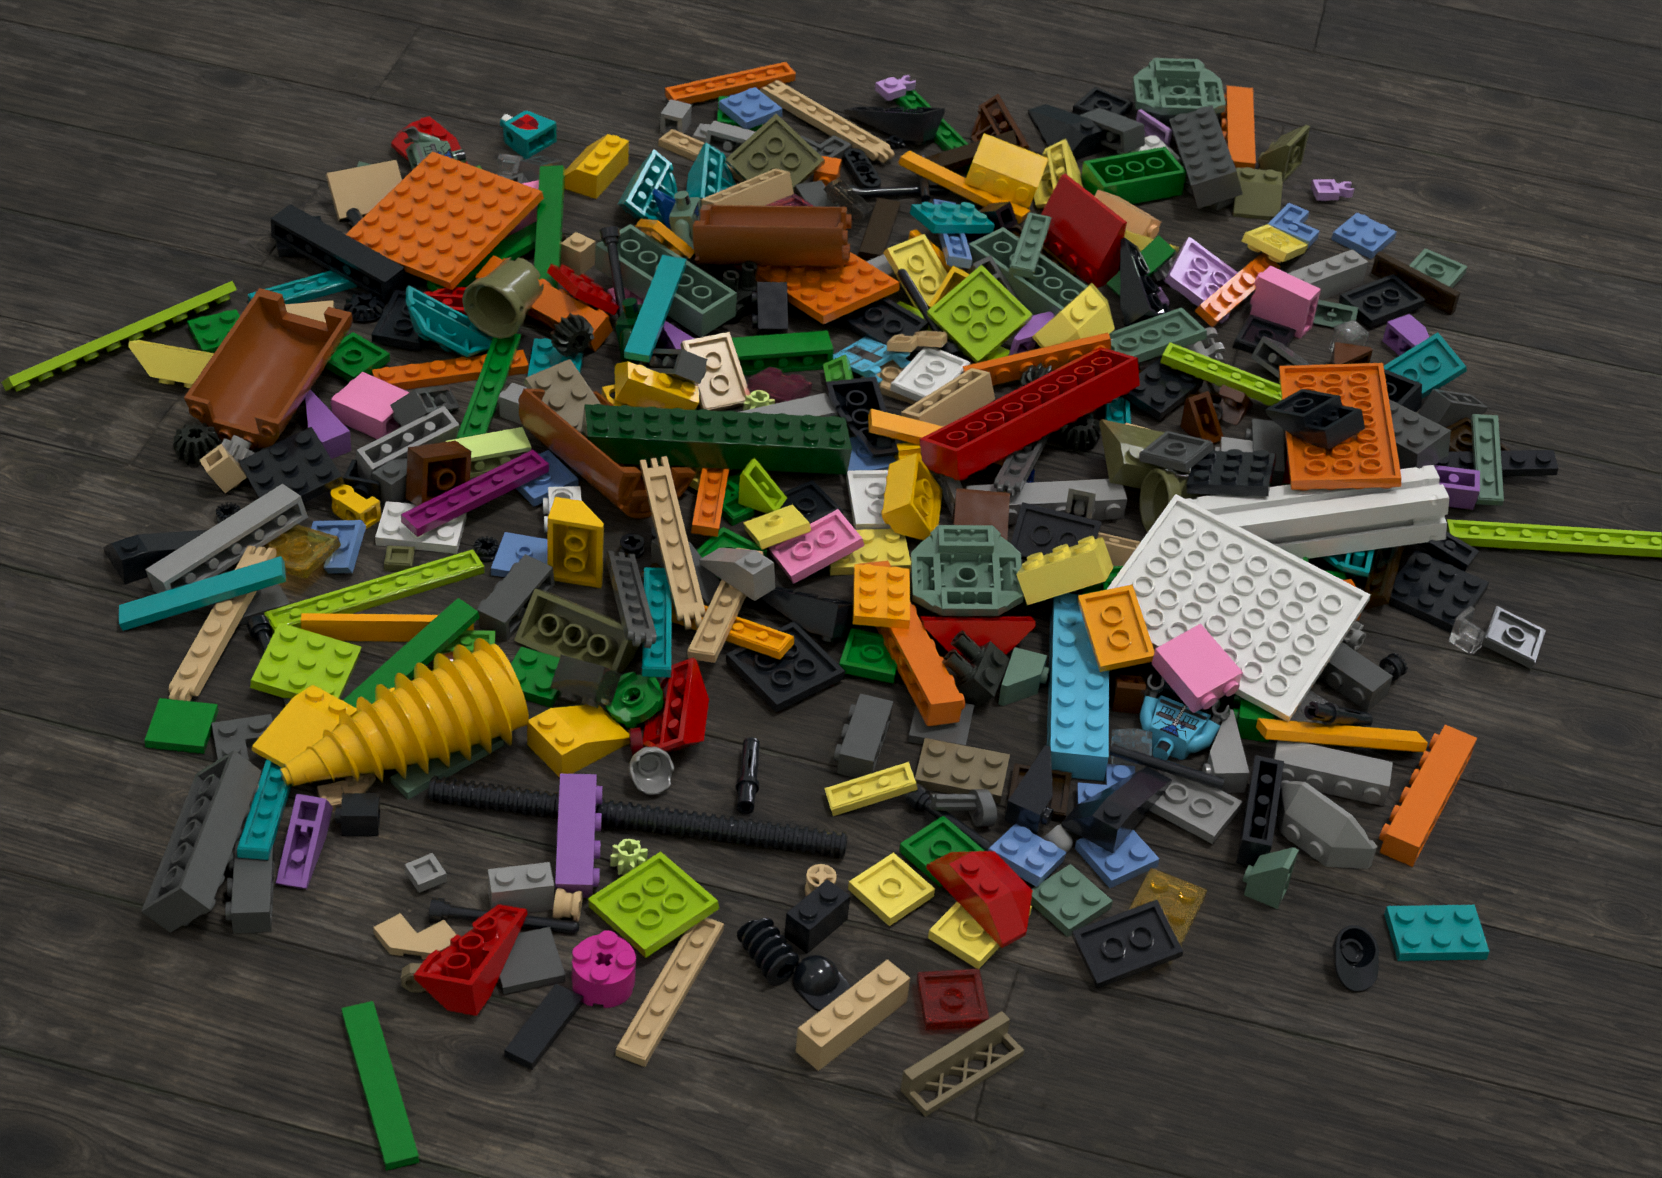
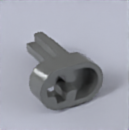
M972 789L969 794H932L930 797L931 810L969 811L976 827H993L996 823L997 808L988 789Z

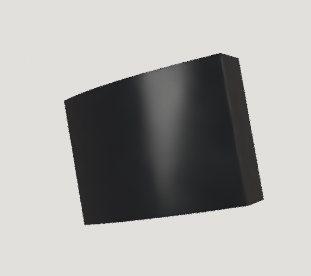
M1301 389L1266 409V414L1284 430L1306 443L1327 450L1365 429L1362 409L1342 406L1339 395Z

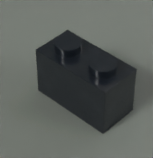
M757 282L756 291H751V305L756 306V314H752V329H756V336L787 334V282Z
M828 879L825 880L786 913L784 937L808 954L848 920L850 895Z

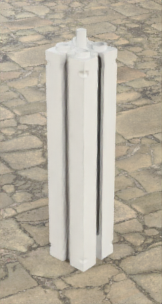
M1434 465L1423 466L1420 469L1417 467L1400 469L1402 477L1401 487L1389 489L1380 487L1364 489L1340 488L1335 490L1310 489L1301 491L1291 490L1290 484L1270 487L1269 496L1210 495L1197 497L1194 500L1191 498L1186 499L1301 559L1303 557L1309 559L1429 542V540H1446L1447 522L1445 515L1448 514L1449 507L1448 493L1443 484L1439 485L1440 477Z

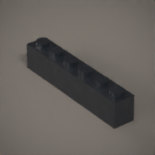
M290 204L271 218L272 238L366 291L373 293L375 296L381 297L382 300L386 301L393 295L395 290H400L405 286V267L307 214L303 210Z

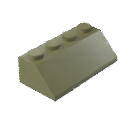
M536 588L514 641L542 653L573 661L575 667L592 674L602 665L606 667L607 671H615V680L634 659L638 647L632 645V641L625 639L620 621Z

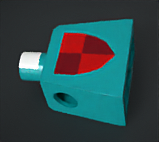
M523 111L514 117L505 114L500 120V126L503 127L504 143L524 159L532 157L557 142V122L530 111Z

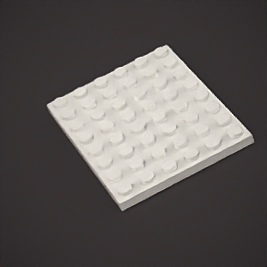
M1177 494L1174 495L1107 588L1112 589L1133 584L1154 651L1157 647L1201 623L1243 672L1239 684L1240 687L1234 694L1287 722L1290 721L1370 599V594Z

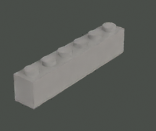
M1109 479L1025 483L1021 493L1015 492L1013 496H1010L1008 525L1017 523L1022 502L1065 513L1070 485L1097 490L1093 520L1124 519L1127 497L1123 485L1110 483ZM994 484L966 486V489L997 492Z
M284 484L279 485L145 569L153 590L156 593H160L217 576L239 562L248 546H255L256 549L262 547L308 518L302 498Z

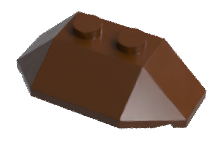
M999 94L979 105V114L971 134L974 142L980 141L984 133L996 136L1014 130L1018 147L1028 151L1031 150L1030 145Z

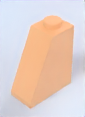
M1097 190L1095 197L1127 222V231L1152 239L1157 236L1161 221L1119 196Z

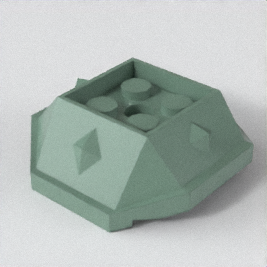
M1154 58L1148 63L1147 67L1140 70L1133 77L1132 85L1136 109H1142L1165 126L1171 127L1169 119L1174 118L1176 115L1190 113L1204 106H1213L1216 115L1225 112L1226 103L1221 79L1206 69L1205 65L1198 59Z
M938 525L930 533V536L911 552L912 602L923 606L933 616H1001L1004 612L1023 603L1024 594L1016 575L1022 567L1021 553L1010 542L1001 537V533L993 525Z

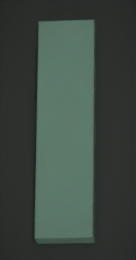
M1028 213L1010 265L1009 274L1033 279L1052 217Z
M1472 414L1474 470L1480 471V492L1476 504L1502 506L1504 494L1498 415Z
M500 736L492 739V752L504 746V740ZM480 744L471 746V761H468L459 751L450 753L449 768L439 758L430 759L428 774L418 764H412L407 767L406 779L398 772L390 777V782L407 799H410L428 789L430 780L434 775L438 776L439 779L449 777L489 753Z

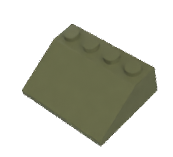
M1103 419L1099 422L1110 483L1141 489L1147 473L1151 469L1156 468L1169 469L1176 474H1190L1191 468L1187 472H1182L1140 461L1139 453L1165 432Z

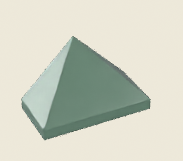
M1318 300L1313 324L1353 332L1358 307Z

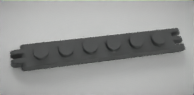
M1051 433L1043 436L1039 441H1034L1024 446L1022 450L1015 451L1007 456L995 478L994 488H997V492L1007 490L1010 496H1013L1015 492L1021 493Z
M607 550L606 563L625 639L632 641V645L635 647H639L640 643H643L644 648L650 649L652 644H655L657 635L635 554L629 553L628 557H625L623 552H618L617 556H614L613 551Z

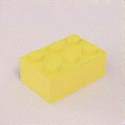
M1089 536L1079 540V544L1072 547L1064 544L1052 549L1053 553L1043 555L1042 552H1038L1028 556L1027 561L1022 564V567L1016 574L1027 605L1105 582L1114 567L1103 537L1094 539V536Z

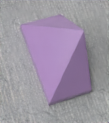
M1142 109L1138 110L1136 121L1144 124L1145 137L1156 135L1170 147L1173 130Z

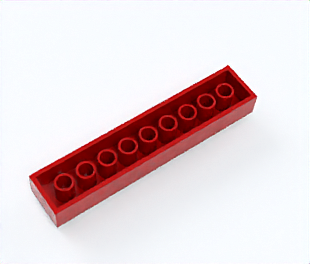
M1099 347L920 438L922 461L929 470L934 471L936 474H943L954 480H965L969 475L986 469L988 465L1003 460L1007 455L1022 450L1024 446L1041 440L1043 436L1058 431L1060 427L1077 421L1079 417L1094 412L1096 408L1111 403L1113 399L1128 394L1130 390L1140 386L1138 358Z

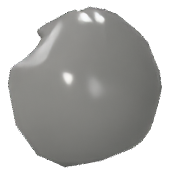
M644 747L633 755L629 764V776L637 790L646 795H658L670 787L674 765L666 751L658 747Z

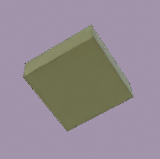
M387 545L384 571L399 572L412 568L415 558V547Z

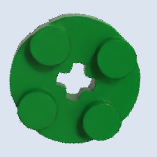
M635 672L626 673L614 680L608 688L609 695L607 699L605 698V706L611 717L618 723L624 724L627 728L638 726L639 723L650 719L664 707L663 691L658 680L655 677L636 675ZM633 695H635L636 697L639 696V698L635 701H631L630 697Z

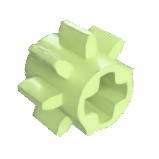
M755 390L751 392L750 396H745L743 411L775 404V399H769V394L766 391Z
M624 839L618 845L613 844L610 866H617L618 874L625 875L648 859V849H641L639 840Z

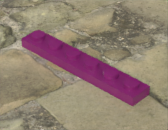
M531 450L402 513L401 523L418 537L549 472V463L534 450Z

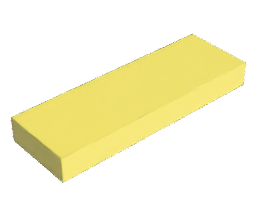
M909 762L824 788L833 816L918 790Z

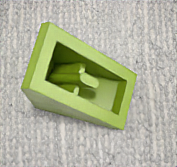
M755 458L752 459L740 475L738 504L767 514L779 510L787 497Z

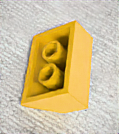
M984 133L964 183L1030 208L1049 158Z
M607 134L587 146L565 170L564 189L597 199L628 165L629 140Z
M631 362L617 363L615 366L616 401L634 407L681 408L686 410H695L699 404L698 386L690 382H684L665 373H659L643 365H636Z
M917 453L889 464L881 515L884 522L889 524L895 533L925 540L939 525L943 490Z
M561 497L554 498L547 518V564L553 567L554 581L602 588L604 523L583 501Z

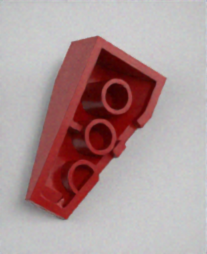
M498 904L473 922V929L463 936L457 934L451 938L450 945L441 952L435 950L429 954L414 973V979L448 1011L477 1016L495 988L526 919L527 909Z

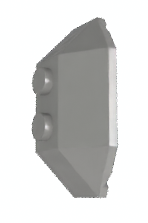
M1289 780L1281 782L1277 808L1280 834L1326 867L1368 869L1372 865L1377 845L1373 840L1368 839L1364 829L1350 813L1306 782Z

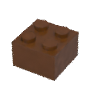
M456 440L408 447L406 498L418 506L470 481L472 451Z

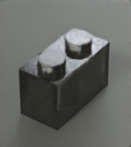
M561 655L550 688L560 691L561 698L576 702L579 697L583 698L582 704L598 708L599 704L611 707L622 673L604 666Z

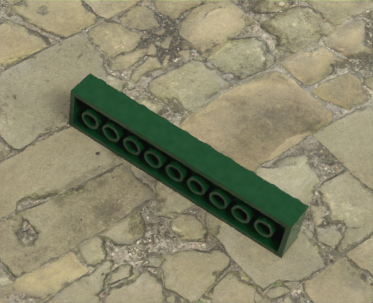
M584 405L582 435L617 464L640 465V460H646L647 465H651L650 459L656 458L658 466H662L661 457L667 456L669 466L744 470L748 463L755 458L765 471L847 474L852 447L845 418L837 416L787 415L784 413L764 414L760 412L709 411L706 409L686 410L681 408L630 407L628 405Z

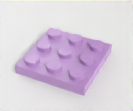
M1188 237L1183 243L1164 281L1172 289L1177 290L1188 298L1191 303L1199 306L1238 272ZM1229 314L1225 316L1220 321V323H1223L1228 318Z

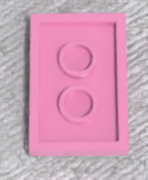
M839 509L811 523L810 532L768 547L771 556L793 584L865 546L862 537Z

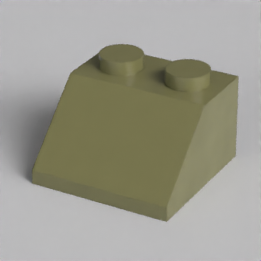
M1304 125L1282 135L1276 142H1272L1266 152H1262L1259 156V170L1282 172V183H1284L1302 164L1310 126Z
M1236 167L1243 195L1234 197L1232 203L1233 217L1272 220L1280 212L1282 172L1258 170L1250 167Z

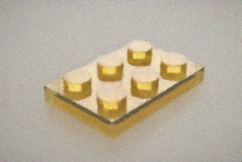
M297 524L262 547H265L266 550L268 548L276 549V557L282 556L285 562L286 573L307 579L341 544L337 536Z
M1150 868L1130 909L1157 899L1181 946L1206 897L1207 889Z

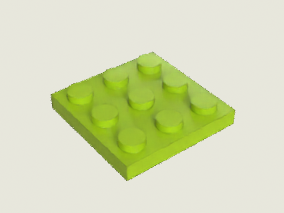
M982 265L927 311V316L940 329L948 333V336L975 363L984 361L1028 323L1033 316Z
M279 622L251 679L250 688L282 698L292 699L311 685H315L341 699L360 657L362 647Z
M661 851L588 898L589 907L645 958L719 910L718 900Z

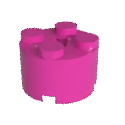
M603 931L599 935L584 939L574 947L572 951L573 992L583 996V1003L593 1006V1003L603 1004V1008H612L629 999L635 985L636 955L628 942L617 937V934L613 931Z

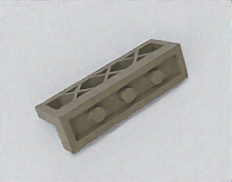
M1001 1011L904 1070L901 1092L926 1117L1021 1058L1024 1054V1049L1008 1034L1010 1019ZM1002 1042L1011 1051L1006 1055L992 1053V1048ZM973 1059L987 1061V1066L982 1070L967 1068L968 1063ZM947 1075L963 1076L962 1082L958 1085L943 1084V1078ZM923 1090L936 1091L938 1096L929 1103H926L918 1093Z

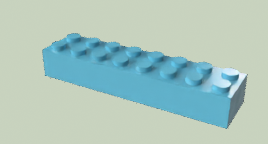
M1066 593L1053 597L1050 613L1047 746L1051 747L1052 770L1072 773L1071 778L1104 781L1109 758V671H1099L1078 604V595L1080 594Z

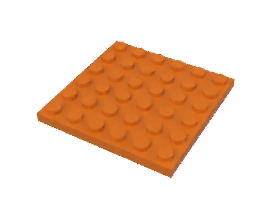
M432 151L345 235L405 267V272L453 290L544 197L541 190Z

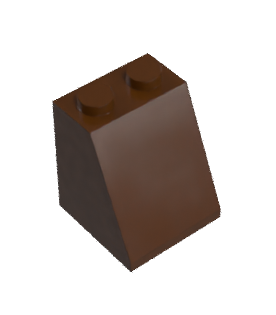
M956 488L951 525H993L1001 533V537L1007 540L1010 493Z

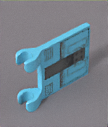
M867 337L860 339L833 355L834 360L846 354L853 372L865 378L876 377L878 383L882 381V378L877 376L881 372L880 366L894 360L898 366L905 368L911 362L906 359L910 352L887 351V345Z

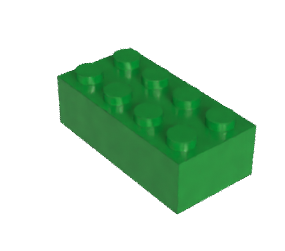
M1159 147L1084 161L1081 180L1083 188L1093 196H1095L1097 190L1119 196L1131 204L1182 195L1186 171L1166 147Z

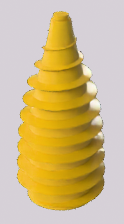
M482 638L475 639L472 653L461 644L456 645L452 662L441 653L436 654L434 657V670L432 671L426 665L417 663L414 668V680L412 681L404 674L397 673L395 676V690L392 692L384 685L378 684L375 690L376 701L371 704L365 698L359 697L356 705L357 714L351 717L347 713L341 712L339 715V726L332 732L325 729L321 740L313 746H307L306 751L285 763L284 768L280 769V773L286 786L290 784L296 786L326 779L335 781V778L353 776L359 782L360 774L374 773L383 782L384 770L396 769L406 779L407 765L418 764L428 774L429 760L439 758L449 768L450 753L459 751L468 761H471V746L480 744L491 754L492 739L499 736L511 746L512 731L528 725L529 722L525 697L518 678L501 648L496 644L490 645Z

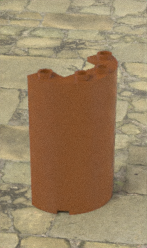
M702 205L700 221H695L693 224L695 262L697 265H742L745 261H753L757 266L844 267L845 264H849L850 258L847 229L852 227V214H847V207Z
M259 288L185 395L184 399L189 407V413L202 424L206 423L207 427H214L215 432L222 441L224 438L231 441L233 435L252 443L250 450L273 445L352 326V313L328 307L324 312L326 322L287 312L282 294Z
M523 388L518 402L519 418L524 428L626 515L639 519L651 517L652 514L644 481L641 479L642 472L636 467H626L624 464L615 463L542 401L545 394L543 389ZM592 391L602 405L614 406L600 393ZM670 466L678 499L688 488L696 472L689 467Z

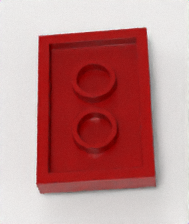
M554 264L550 265L547 273L575 298L612 315L616 314L619 306L612 301L613 296L603 291V287L594 283V279L583 273L578 276L574 273L573 269L563 264L560 267Z

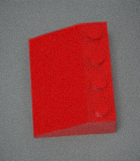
M1066 173L1062 174L1041 215L1052 217L1044 246L1072 268L1089 285L1093 283L1096 288L1106 285L1118 273L1120 240L1125 236L1127 222Z

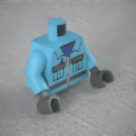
M1153 674L1150 675L1147 679L1149 694L1144 697L1140 712V722L1143 733L1148 736L1147 745L1153 749V756L1163 760H1167L1169 756L1183 760L1190 753H1196L1208 748L1220 729V721L1226 720L1230 716L1229 705H1227L1224 712L1218 713L1217 709L1220 707L1221 702L1217 700L1212 705L1214 716L1210 720L1211 715L1199 710L1193 713L1187 705L1162 695L1159 699H1156L1157 694L1164 688V678L1162 677L1160 686L1153 687L1150 684Z

